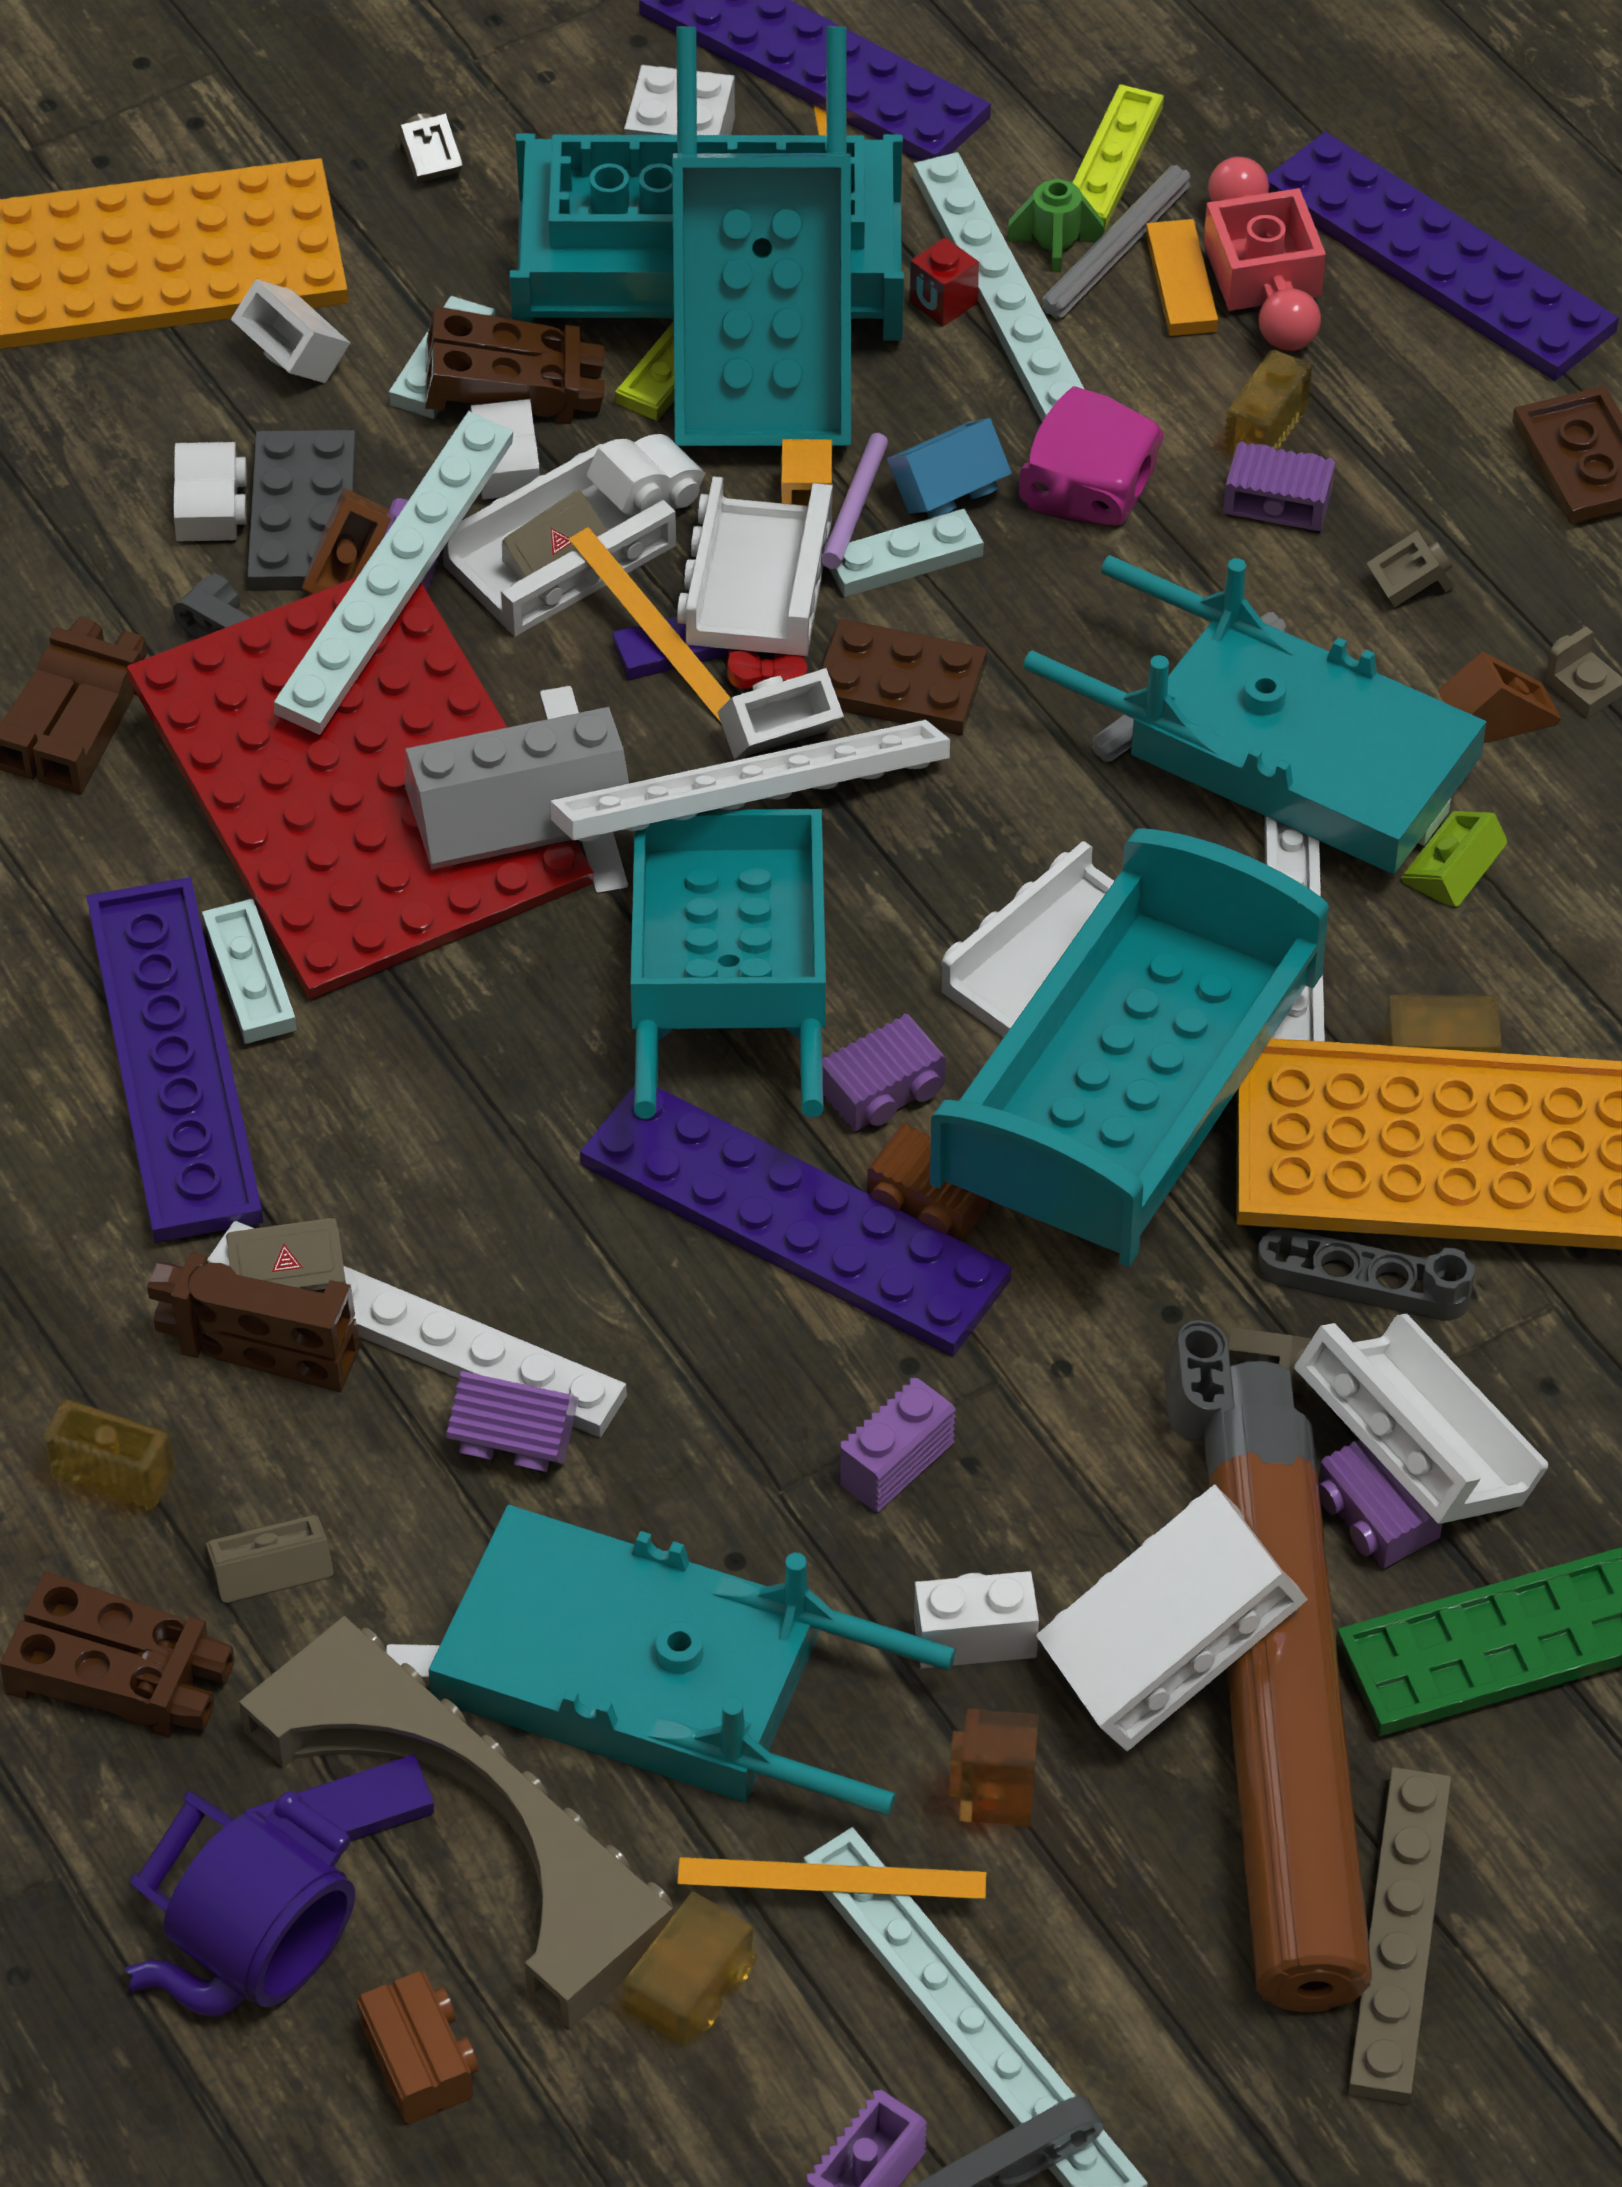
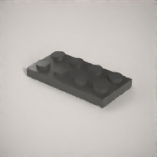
M355 430L256 431L248 562L249 591L305 590L302 588L304 579L321 534L343 488L354 492L356 462Z

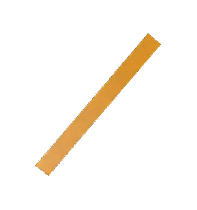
M589 527L568 538L720 721L717 712L731 698Z
M679 1857L677 1884L976 1899H985L986 1872Z

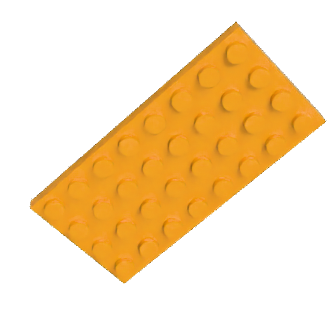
M322 158L0 199V349L231 319L255 279L293 290L312 308L349 303Z
M1271 1038L1236 1091V1225L1622 1250V1061Z

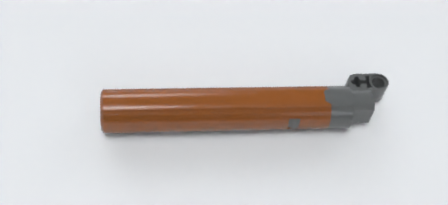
M1195 1320L1184 1324L1180 1329L1165 1362L1164 1375L1170 1425L1178 1435L1185 1439L1204 1441L1209 1488L1215 1484L1240 1509L1245 1516V1522L1279 1567L1298 1585L1308 1598L1303 1605L1226 1668L1256 1990L1262 1995L1263 2000L1269 2001L1284 2010L1322 2012L1346 2003L1349 2004L1358 1999L1371 1986L1372 1969L1328 1568L1324 1551V1531L1312 1425L1304 1414L1294 1408L1290 1370L1279 1364L1265 1361L1245 1362L1230 1366L1228 1342L1225 1334L1211 1322Z

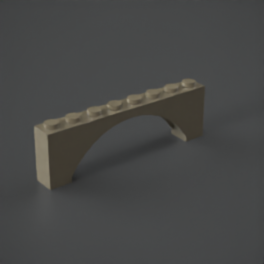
M343 1616L239 1701L244 1733L282 1768L293 1759L321 1755L361 1754L401 1759L415 1754L419 1765L446 1774L466 1785L488 1801L511 1825L525 1846L535 1868L542 1893V1923L536 1953L525 1962L527 1992L569 2030L674 1938L673 1904L663 1889L653 1882H649L646 1885L631 1871L630 1864L618 1849L612 1845L602 1846L589 1834L586 1823L574 1810L570 1808L562 1810L548 1797L545 1787L536 1776L528 1771L519 1772L507 1761L505 1752L492 1737L488 1735L480 1737L467 1725L465 1717L454 1703L448 1699L441 1701L426 1689L424 1680L411 1665L407 1663L399 1665L386 1653L382 1641L370 1629L364 1627L360 1630L348 1618Z

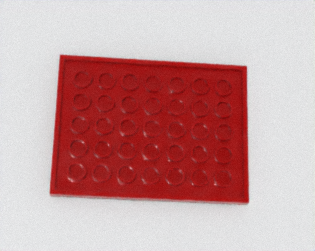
M356 578L127 666L129 682L250 897L254 900L259 913L308 1000L593 884L594 871L575 840L431 870L404 785L406 748L508 727L422 583L419 584L320 735L275 715L274 701Z

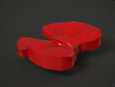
M736 649L728 651L727 678L732 685L741 689H749L763 680L776 676H781L783 681L807 674L805 656L775 653L772 661L768 659L760 660L757 651Z

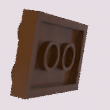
M1606 386L1514 407L1512 422L1570 524L1622 511V414Z
M840 618L822 669L826 668L843 712L903 724L927 720L939 731L963 735L987 663V648Z

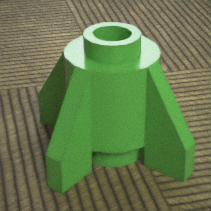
M1061 179L1049 180L1037 186L1034 193L1008 221V241H1032L1033 233L1038 244L1042 248L1051 251L1052 272H1061L1062 251L1070 248L1078 236L1079 242H1097L1104 235V221L1076 185Z

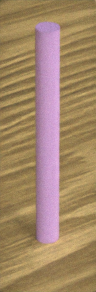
M874 433L869 437L821 557L822 564L827 568L836 569L842 562L888 445V439L883 434Z

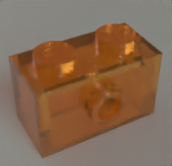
M967 1708L965 1732L953 1731L950 1760L949 1797L960 1798L959 1821L1030 1827L1039 1714Z

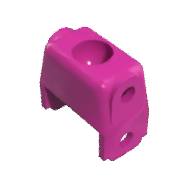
M1073 386L1054 404L1038 429L1031 448L1030 462H1026L1020 470L1019 496L1024 502L1028 503L1027 508L1060 519L1113 526L1121 525L1127 520L1157 465L1158 450L1164 440L1163 431L1152 419L1137 413L1114 399ZM1034 482L1044 484L1049 491L1039 489Z

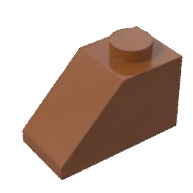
M343 488L321 534L302 588L315 594L358 577L380 544L392 519L390 510Z
M1483 651L1438 689L1444 703L1487 721L1484 741L1487 743L1555 726L1562 720L1542 682Z

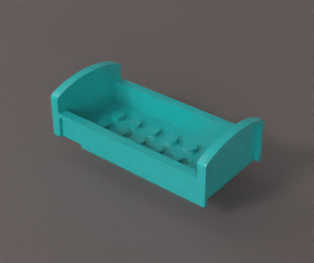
M516 134L519 238L518 269L510 270L513 320L535 323V318H674L673 154H677V135H552V139H535V134ZM883 134V140H864V135H846V153L851 155V318L883 319V341H902L904 271H901L902 134ZM697 135V153H827V135ZM764 238L757 239L753 243V250L759 255H766L772 249L770 241Z
M1141 828L1134 830L1124 845L1122 871L959 1101H942L932 1115L930 1185L940 1189L944 1182L953 1184L1120 1253L1119 1263L1130 1267L1139 1253L1140 1235L1304 988L1308 986L1314 989L1323 975L1329 914L1328 903L1293 878L1232 849L1199 838L1169 831Z

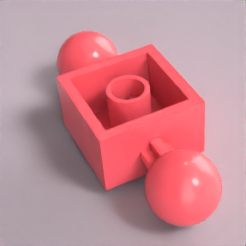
M1246 157L1228 158L1216 166L1209 178L1208 193L1211 202H1208L1206 207L1204 248L1228 311L1262 306L1259 313V327L1265 340L1279 350H1300L1315 339L1320 329L1321 313L1313 298L1322 296L1326 259L1325 250L1300 188L1269 193L1268 177L1264 169L1257 162Z

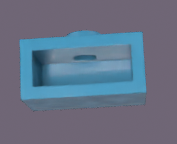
M991 418L969 421L887 458L908 514L927 512L929 518L952 511L956 508L954 500L968 493L971 499H975L997 490L998 485L996 481L1012 474Z

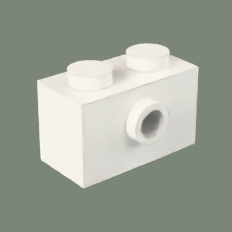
M255 279L231 318L238 327L265 350L264 355L270 361L283 367L291 374L323 383L327 382L350 345V342L293 290Z
M826 668L783 681L781 676L763 680L752 686L753 691L732 697L717 712L734 760L826 732L844 717Z
M1031 1571L995 1575L968 1573L958 1578L915 1582L914 1623L916 1636L955 1648L956 1654L952 1666L1037 1658L1038 1638L1036 1634L1038 1633L1039 1618ZM920 1662L921 1669L934 1667Z

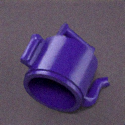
M188 1790L183 1797L186 1802L140 1873H134L129 1881L165 1912L163 1927L167 1940L214 1974L215 1977L211 1981H206L172 1962L149 1960L124 1967L133 1976L129 1991L132 1993L149 1988H161L167 1991L183 2007L199 2016L219 2017L233 2011L245 1999L258 2003L263 2007L277 2005L297 1992L316 1973L336 1946L350 1919L355 1902V1888L347 1880L346 1875L335 1867L342 1854L350 1845V1838L345 1831L303 1802L301 1796L295 1791H287L282 1794L268 1817L261 1812H249L235 1819L200 1795ZM205 1815L224 1826V1828L194 1858L170 1899L158 1888Z

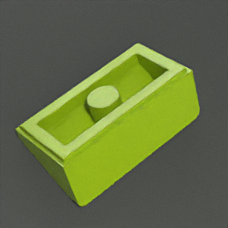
M1453 811L1401 877L1403 883L1448 906L1458 907L1507 844V838L1496 814L1491 812Z

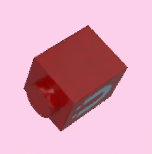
M944 237L910 260V303L944 327L978 304L979 261Z

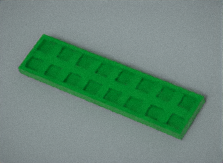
M1622 1547L1338 1628L1336 1643L1379 1737L1622 1666Z

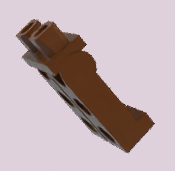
M434 306L426 339L425 409L444 411L446 401L490 404L530 399L532 414L540 417L556 415V422L571 424L574 410L600 413L605 393V381L583 378L580 375L600 378L604 364V345L580 342V327L565 325L563 333L558 328Z
M79 617L69 630L55 627L49 637L50 644L52 645L48 646L44 651L37 670L4 719L0 721V770L34 780L38 774V779L41 783L82 795L125 715L133 695H137L127 678V666L145 659L147 650L145 638L142 635L125 631L120 633L114 644L103 641L104 635L101 626L95 621ZM12 749L21 751L23 761L11 758L9 755ZM57 764L69 766L70 775L58 772L56 770Z
M190 1252L184 1267L158 1261L148 1281L149 1299L159 1301L154 1316L155 1330L179 1337L183 1355L198 1358L202 1349L206 1355L215 1359L342 1392L360 1350L357 1323L354 1318L355 1309L351 1284L329 1280L324 1293L236 1275L230 1266L223 1263H208L207 1255Z
M44 1571L24 1612L25 1621L20 1620L0 1662V1669L5 1694L28 1699L30 1693L33 1692L115 1713L125 1720L138 1725H154V1733L170 1738L176 1725L200 1730L205 1729L214 1706L213 1692L193 1686L198 1677L222 1684L226 1682L234 1665L233 1646L207 1636L206 1621L189 1616L186 1622L175 1615Z

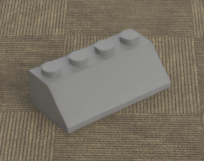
M609 707L406 748L404 785L431 870L572 840L551 820V800L629 784L624 749Z

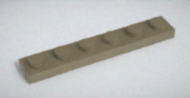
M1392 1767L1368 1941L1372 1980L1371 1986L1361 1995L1348 2091L1350 2096L1405 2105L1410 2103L1451 1776Z

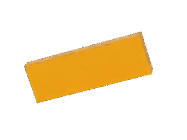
M1194 219L1147 223L1146 238L1169 336L1217 332V313Z

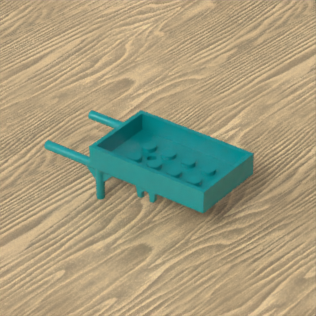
M846 26L826 27L827 153H697L696 27H676L677 154H673L675 444L677 446L782 445V439L832 440V445H851V155L846 153ZM764 238L770 241L772 249L768 254L759 255L753 250V243L757 239Z
M1107 556L1103 562L1101 574L1211 622L1169 676V660L1165 656L1157 655L1151 659L1147 688L1126 693L1033 650L1027 654L1023 663V669L1133 718L1131 755L1395 875L1482 756L1487 721L1377 673L1375 653L1365 649L1360 656V660H1355L1347 653V641L1338 637L1329 652L1264 623L1245 598L1246 563L1239 558L1231 559L1228 562L1225 590L1204 597L1116 557Z
M822 809L709 810L700 812L696 817L689 820L668 819L650 823L649 827L634 831L631 1016L632 1029H636L634 1113L639 1118L648 1119L656 1113L659 1061L658 1041L672 1029L786 1028L800 1040L801 1111L805 1116L811 1118L822 1114V1027H826Z
M508 1504L428 1671L431 1693L440 1701L443 1699L450 1700L460 1710L746 1803L760 1774L890 1816L894 1807L896 1793L768 1751L817 1641L819 1630L946 1671H950L953 1665L956 1649L832 1610L808 1589L807 1562L805 1556L800 1553H792L787 1556L785 1582L767 1587L690 1562L684 1544L673 1541L669 1551H664L653 1545L651 1534L640 1531L635 1544Z

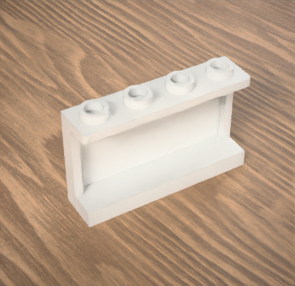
M599 444L585 453L576 455L569 462L545 475L536 477L531 483L505 497L495 500L486 508L461 520L443 548L444 567L514 637L606 586L577 549L521 580L502 562V540L575 490L579 489L586 496L608 531L597 538L626 573L676 546L675 510L664 500L637 515H628L623 513L586 476L598 447L603 444Z
M713 476L710 493L701 494L699 501L698 523L703 524V527L694 526L691 555L696 557V560L688 559L686 563L684 588L689 590V593H680L677 621L680 624H686V645L808 656L824 568L821 557L829 540L832 524L833 485L813 483L809 505L805 506L728 499L723 495V477Z
M1082 841L1069 853H1061L1053 861L1047 872L1034 883L1027 882L1009 904L999 912L994 911L982 921L977 931L964 942L954 943L942 959V993L1003 1038L1114 882L1093 866V847L1085 841Z
M1408 1314L1397 1315L1382 1337L1352 1342L1335 1323L1321 1325L1293 1367L1438 1524L1521 1507L1548 1469V1462Z
M1215 1484L1200 1497L1190 1502L1186 1509L1160 1531L1146 1539L1141 1547L1111 1572L1101 1577L1096 1585L1067 1609L1057 1614L1052 1622L1036 1634L1099 1727L1127 1752L1308 1600L1298 1585L1279 1567L1245 1522V1516L1240 1509Z

